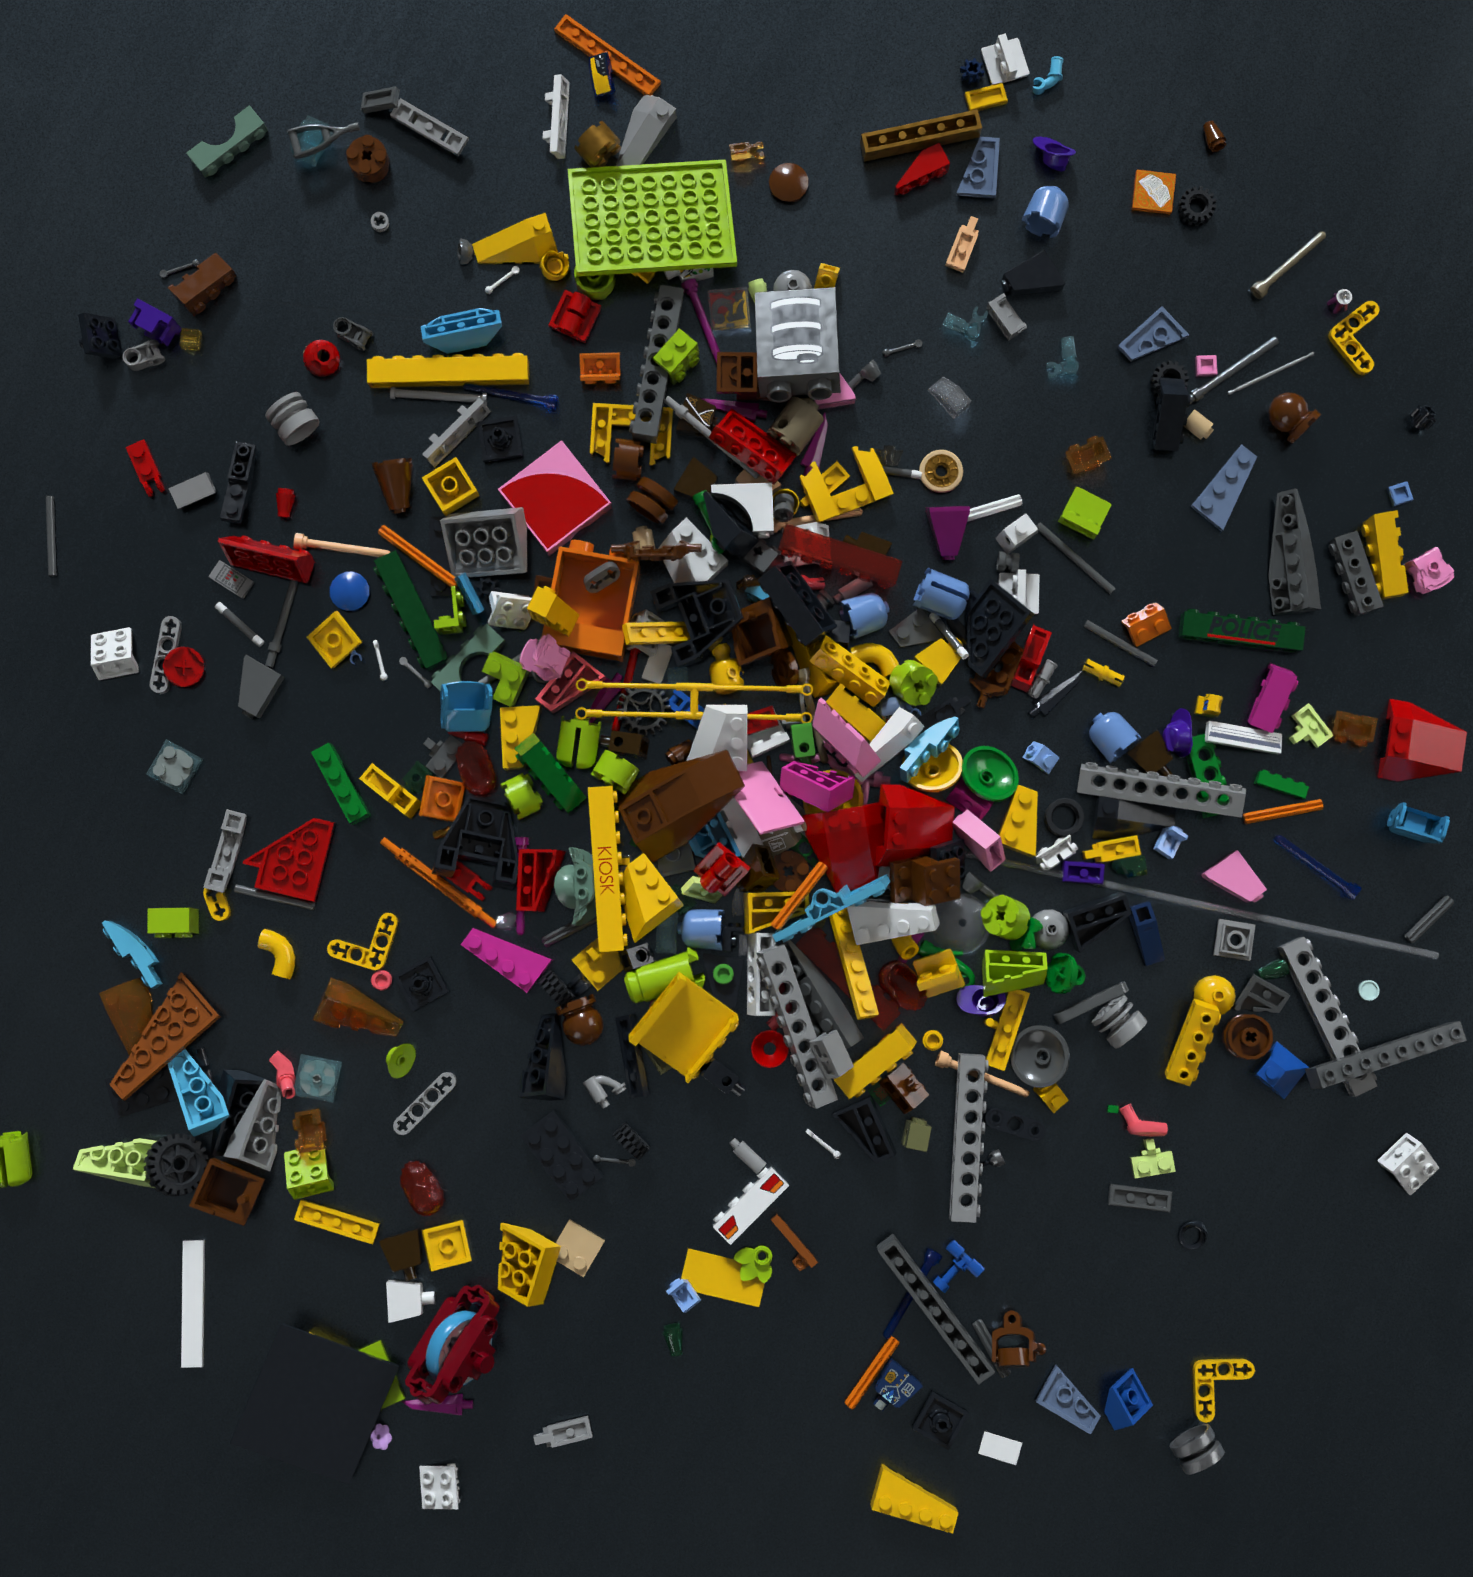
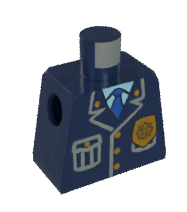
M890 1357L874 1385L875 1390L880 1395L873 1404L882 1412L889 1403L898 1409L918 1392L923 1385Z

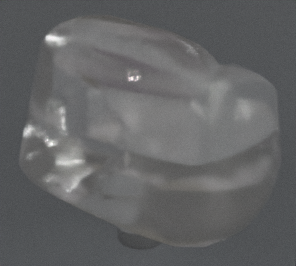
M513 912L498 916L495 920L496 927L503 931L513 929L517 923Z

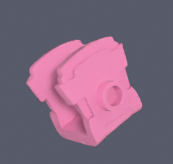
M1434 547L1418 558L1404 564L1408 573L1413 576L1415 581L1413 585L1416 593L1425 594L1443 587L1454 578L1453 568L1442 559V554L1438 547Z
M547 634L546 636H541L539 640L537 638L528 640L522 650L519 663L522 669L529 672L533 671L542 680L550 681L561 677L571 652L564 647L560 648L556 644L557 641L550 634Z

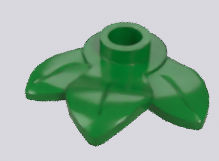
M1030 917L1025 934L1016 940H1010V947L1013 951H1021L1022 947L1025 949L1036 948L1034 933L1043 928L1039 920Z

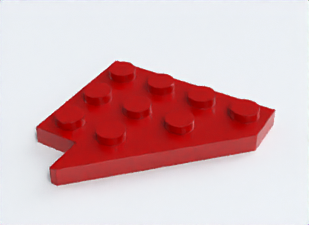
M313 818L245 859L243 864L259 868L254 888L315 902L335 823Z

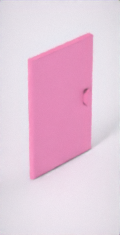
M762 761L747 764V771H738L745 787L734 798L760 835L804 824L805 821Z

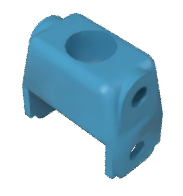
M472 681L442 684L440 692L441 728L446 729L448 732L485 731L489 728L493 701L490 684Z
M1404 802L1398 804L1391 811L1387 821L1390 832L1423 843H1443L1450 817H1439L1407 807V803Z

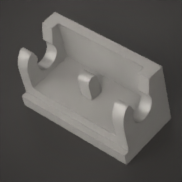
M1004 293L988 303L986 310L1008 341L1027 329V325L1019 318L1007 301Z
M206 472L168 488L178 509L216 493L210 475Z
M833 1030L828 1034L825 1032L809 1042L826 1079L841 1077L854 1067L837 1030Z

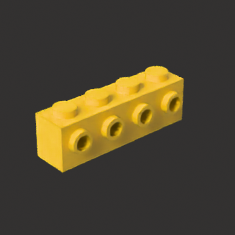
M827 635L815 646L809 662L840 684H843L845 688L873 708L885 697L890 685L888 679Z
M1195 998L1193 999L1165 1070L1167 1079L1189 1087L1192 1081H1196L1199 1073L1197 1068L1199 1063H1203L1206 1056V1045L1210 1044L1213 1039L1214 1033L1212 1030L1214 1025L1217 1026L1220 1022L1221 1014H1219L1217 1006Z

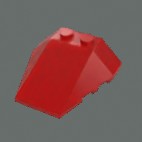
M1389 699L1386 719L1390 720L1386 755L1380 758L1378 778L1399 782L1462 772L1467 732L1411 702Z
M880 784L879 805L886 806L884 846H876L875 866L890 867V862L921 855L927 856L931 854L930 847L952 840L955 806L899 784Z
M876 802L829 812L802 815L807 825L805 835L819 862L824 863L828 867L825 873L836 892H839L845 885H848L850 890H854L878 878L879 867L875 866L876 846H883L886 818L884 806Z

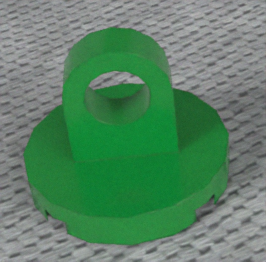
M1057 953L1052 956L1051 959L1053 960L1047 964L1048 970L1045 979L1047 986L1051 987L1053 993L1066 994L1074 986L1084 983L1085 972L1081 966L1077 965L1073 956L1066 953Z

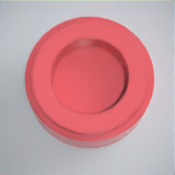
M385 970L376 971L371 978L373 987L380 991L389 989L393 982L392 975Z

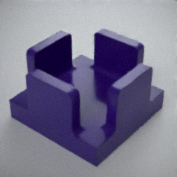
M137 298L134 303L135 311L128 323L135 329L140 327L146 330L144 332L146 337L158 340L159 344L163 343L168 346L174 335L178 336L182 328L173 317Z

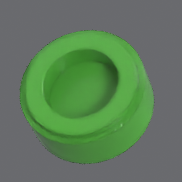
M720 964L713 971L715 981L723 985L731 982L734 976L733 969L727 964Z

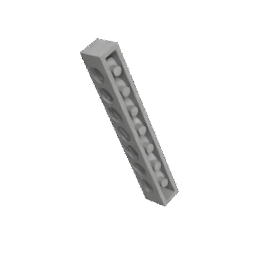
M1087 762L1086 764H1081L1077 793L1242 818L1246 788H1242L1238 784H1230V786L1221 785L1218 781L1201 782L1197 778L1180 779L1177 775L1159 776L1157 772L1139 773L1138 770L1131 768L1119 770L1118 767L1112 765L1099 767L1096 763ZM1096 776H1103L1105 781L1098 783L1094 778ZM1123 779L1126 784L1118 786L1115 780ZM1143 782L1146 784V787L1138 789L1135 784ZM1158 785H1164L1167 788V790L1165 792H1159L1156 790V787ZM1179 788H1184L1187 790V794L1179 795L1176 791ZM1205 791L1208 793V796L1206 798H1199L1197 793ZM1225 794L1229 799L1222 802L1218 799V796Z
M1298 937L1277 947L1332 1060L1344 1057L1343 1051L1347 1047L1351 1050V1054L1360 1052L1357 1045L1359 1043L1358 1038L1348 1027L1350 1024L1344 1013L1342 1014L1339 1008V999L1330 990L1331 983L1323 975L1321 962L1317 957H1314L1311 951L1313 946L1309 939ZM1300 954H1303L1306 958L1304 965H1300L1298 962ZM1310 972L1315 977L1312 984L1307 981V975ZM1319 991L1324 995L1322 1002H1318L1316 999V994ZM1327 1010L1333 1013V1018L1330 1021L1325 1018ZM1338 1028L1342 1032L1339 1040L1334 1036V1032ZM1370 1072L1343 1081L1349 1095L1356 1097L1377 1087L1375 1082L1377 1077L1374 1072Z
M777 944L757 952V965L760 970H763L765 976L763 982L770 991L771 1005L777 1011V1023L780 1028H783L785 1034L783 1040L792 1054L790 1055V1060L797 1069V1081L800 1086H803L805 1103L809 1107L817 1109L838 1100L831 1078H825L809 1044L817 1036L786 946ZM774 964H777L779 967L776 974L772 972ZM784 983L785 991L781 994L779 986ZM790 1002L792 1010L787 1013L786 1005ZM795 1022H798L799 1028L796 1032H793L792 1026ZM804 1041L805 1048L803 1051H800L799 1044ZM810 1060L812 1067L807 1071L806 1063ZM815 1080H818V1087L813 1090L812 1084Z
M958 1053L949 1219L953 1222L976 1223V1217H980V1205L977 1204V1197L981 1196V1184H978L979 1176H982L983 1164L979 1162L980 1155L984 1153V1143L981 1142V1134L985 1133V1122H982V1114L986 1113V1101H983V1093H987V1081L984 1080V1074L988 1072L989 1067L988 1060H985V1056L981 1054ZM972 1070L977 1071V1079L969 1081L968 1073ZM970 1091H975L977 1094L976 1099L971 1102L967 1101V1094ZM969 1112H974L976 1115L972 1122L965 1120V1116ZM967 1133L974 1134V1140L970 1143L964 1141V1136ZM965 1154H973V1160L970 1163L963 1162ZM966 1174L972 1175V1180L968 1184L962 1183V1177ZM962 1196H971L968 1204H961Z

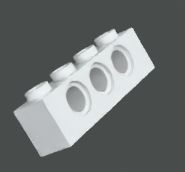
M774 933L748 934L747 1015L775 1016V1009L770 1002V991L763 982V978H765L763 970L759 969L756 961L758 958L757 952L776 945L772 936ZM776 964L772 967L774 974H776Z

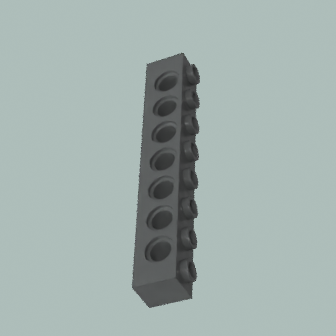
M660 285L659 292H655L654 304L657 305L656 310H652L650 318L653 326L648 328L647 340H650L649 347L645 346L643 355L646 363L641 365L640 377H643L642 384L638 383L636 392L639 400L634 402L633 414H636L635 421L631 420L629 428L633 440L657 444L669 373L661 366H654L652 363L655 362L653 357L661 349L655 345L658 343L665 345L678 330L684 299L683 288ZM670 307L671 310L664 311L662 308ZM666 325L668 328L660 329L659 326ZM650 380H656L658 383L652 385L648 382ZM651 398L654 402L646 403L645 400ZM643 417H649L651 420L648 422H644L641 419Z
M1460 1021L1448 1022L1305 1069L1311 1090L1322 1089L1467 1040Z
M890 1235L878 1244L877 1250L978 1385L994 1374L993 1365L895 1235Z

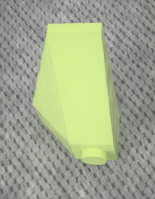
M139 1138L133 1139L131 1142H117L115 1145L105 1147L101 1145L80 1149L73 1170L134 1185L151 1187L149 1184L150 1180L146 1179L145 1176L147 1171H144V1166H146L144 1160L148 1156L146 1154L147 1151L157 1141Z

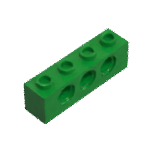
M1205 734L1192 737V750L1186 756L1192 778L1209 783L1210 780L1204 777L1205 770H1209L1213 775L1211 781H1218L1221 785L1227 786L1225 777L1221 776L1220 758L1215 755L1214 749L1216 744L1205 742ZM1199 751H1204L1207 754L1206 761H1202L1199 758ZM1200 791L1197 793V796L1199 798H1206L1208 793ZM1221 794L1218 796V799L1224 802L1227 801L1229 797L1225 794ZM1202 812L1203 819L1220 815L1215 813Z

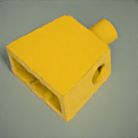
M941 638L918 653L913 660L931 669L938 677L937 684L941 686L961 657L950 643L947 644Z

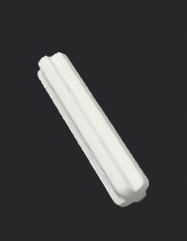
M1018 494L970 509L967 521L1021 506L1023 504L1022 498Z

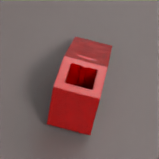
M940 142L921 151L896 185L895 196L900 193L904 195L910 192L913 187L917 185L923 186L935 176L939 178L947 173L950 162Z

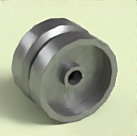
M1209 1424L1195 1426L1180 1434L1170 1443L1169 1447L1174 1456L1181 1458L1179 1464L1185 1474L1191 1475L1203 1471L1214 1465L1224 1456L1225 1451L1220 1442L1214 1440L1215 1433Z

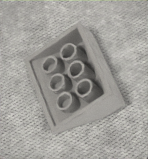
M523 507L454 513L440 520L450 570L453 576L456 577L466 572L468 577L527 572V524Z

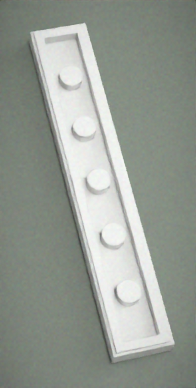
M205 1240L183 1241L181 1368L204 1366Z

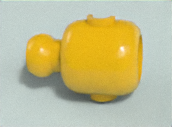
M727 643L718 644L712 650L716 661L712 662L709 667L711 683L713 685L744 686V671H742L736 658H730L731 648ZM714 690L717 694L737 692L735 690Z

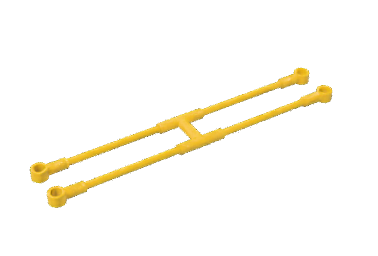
M581 678L576 682V688L579 691L602 688L676 689V691H690V711H676V713L619 712L579 707L575 715L580 720L586 717L602 718V716L701 720L703 712H698L699 691H782L786 693H802L805 696H809L813 693V687L809 683L787 686L713 685V683H603V681H587ZM580 681H584L586 683V687L580 688L578 686V683ZM805 686H810L811 691L809 693L803 692ZM579 710L585 711L584 717L578 715ZM809 712L786 715L747 714V719L811 723L812 715ZM805 714L810 716V720L807 722L802 719Z

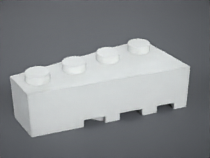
M868 901L857 907L854 904L847 907L856 945L935 931L940 925L935 904L924 906L919 903L895 904L893 902Z

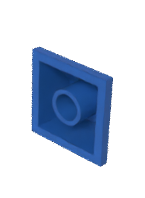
M1276 1041L1251 1074L1282 1099H1285L1305 1074V1069L1309 1067Z
M1133 1368L1129 1369L1109 1388L1104 1412L1114 1430L1134 1425L1153 1406Z

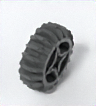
M625 688L628 695L626 696L621 693L619 696L624 701H617L616 703L622 706V709H616L619 712H627L628 703L635 708L636 712L641 710L638 709L639 706L637 705L643 706L647 703L648 708L646 709H649L648 712H654L651 708V703L655 697L659 703L660 712H665V709H671L670 705L664 706V702L669 701V698H661L665 691L663 690L658 694L656 692L658 689L632 688L633 691H631L629 688ZM639 692L649 693L643 702L634 700L631 697ZM618 717L619 721L622 719L626 721L622 724L623 728L628 724L630 725L629 733L635 728V734H640V730H643V736H647V730H650L652 735L655 734L654 727L659 731L662 730V727L659 725L660 722L665 725L667 724V721L662 717H650L656 721L648 726L637 725L643 717H634L633 721L629 717Z

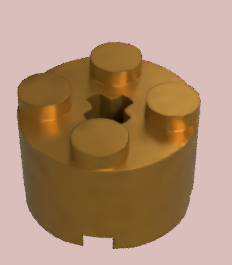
M603 121L599 122L600 126L598 127L592 125L578 139L579 146L575 145V150L590 167H604L607 164V159L611 155H616L622 148L619 145L620 139Z

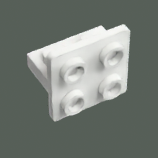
M1006 33L998 35L996 44L981 49L991 85L1009 82L1029 75V69L1018 38L1008 40Z
M1020 569L1016 573H1000L999 585L1033 613L1038 614L1039 574H1026V570Z
M491 591L489 600L492 613L489 617L488 625L525 630L531 620L527 607L532 598L527 595Z

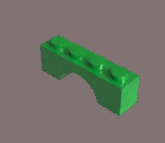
M327 743L312 751L311 753L349 824L355 825L371 816L363 799L350 781L343 762L331 743Z

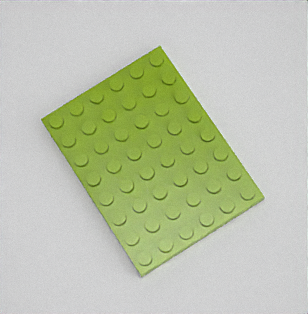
M726 160L568 169L577 277L737 267Z

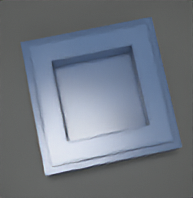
M1408 482L1387 488L1392 507L1414 500Z

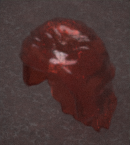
M475 741L464 742L462 746L458 747V753L455 754L463 786L472 795H486L494 789L497 782L493 764L482 745L477 744Z
M892 960L881 967L878 975L880 986L900 1007L916 1011L925 1005L928 998L926 996L927 991H919L917 986L918 977L909 968L908 964Z
M409 1161L407 1164H404V1168L401 1169L400 1185L410 1206L419 1215L430 1216L435 1214L442 1208L444 1203V1192L440 1187L439 1181L426 1167L425 1163Z

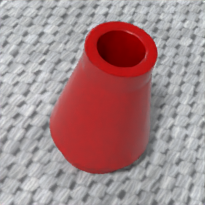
M278 488V493H276L278 517L290 518V512L296 496L293 489Z

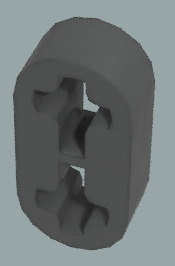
M608 561L588 573L584 577V585L587 591L597 593L615 582L620 577L618 565L615 562Z

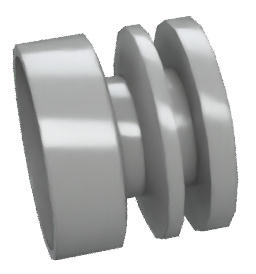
M293 392L280 398L265 414L273 429H278L279 437L288 446L304 440L316 430L320 423L312 409H307L308 405L299 392Z
M1124 994L1108 1002L1092 1020L1094 1026L1104 1022L1098 1029L1099 1032L1111 1030L1106 1040L1114 1049L1128 1042L1148 1022L1139 1011L1132 1014L1128 1013L1133 1004L1129 1002L1122 1006L1128 999Z

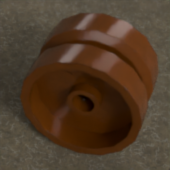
M641 477L637 483L639 492L632 491L626 501L642 516L662 526L668 518L665 510L673 511L678 504V500L655 481L647 477Z
M1238 1014L1230 1018L1224 1025L1222 1042L1232 1056L1247 1060L1258 1059L1270 1050L1273 1042V1031L1269 1023L1262 1017L1254 1014Z

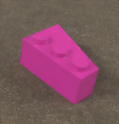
M1269 662L1267 668L1270 671L1266 680L1263 679L1261 683L1263 687L1259 696L1256 697L1248 722L1252 726L1273 733L1281 724L1282 718L1280 716L1283 710H1287L1290 703L1288 697L1291 691H1295L1298 680H1296L1297 676L1293 671Z
M793 761L781 768V790L803 800L805 803L820 808L822 811L829 812L853 798L855 776L849 775L848 778L838 776L836 771L831 770L830 773L818 771L819 767L798 761Z

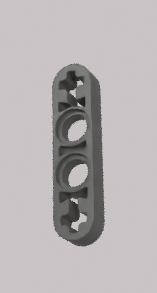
M1125 981L1120 982L1053 1016L1058 1025L1128 992L1129 989Z

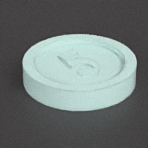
M1365 980L1358 987L1359 996L1367 1001L1374 1000L1379 995V986L1372 980Z

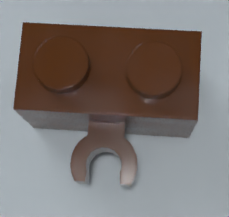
M904 1062L879 1081L903 1114L913 1110L929 1096L924 1085L916 1079L912 1070Z

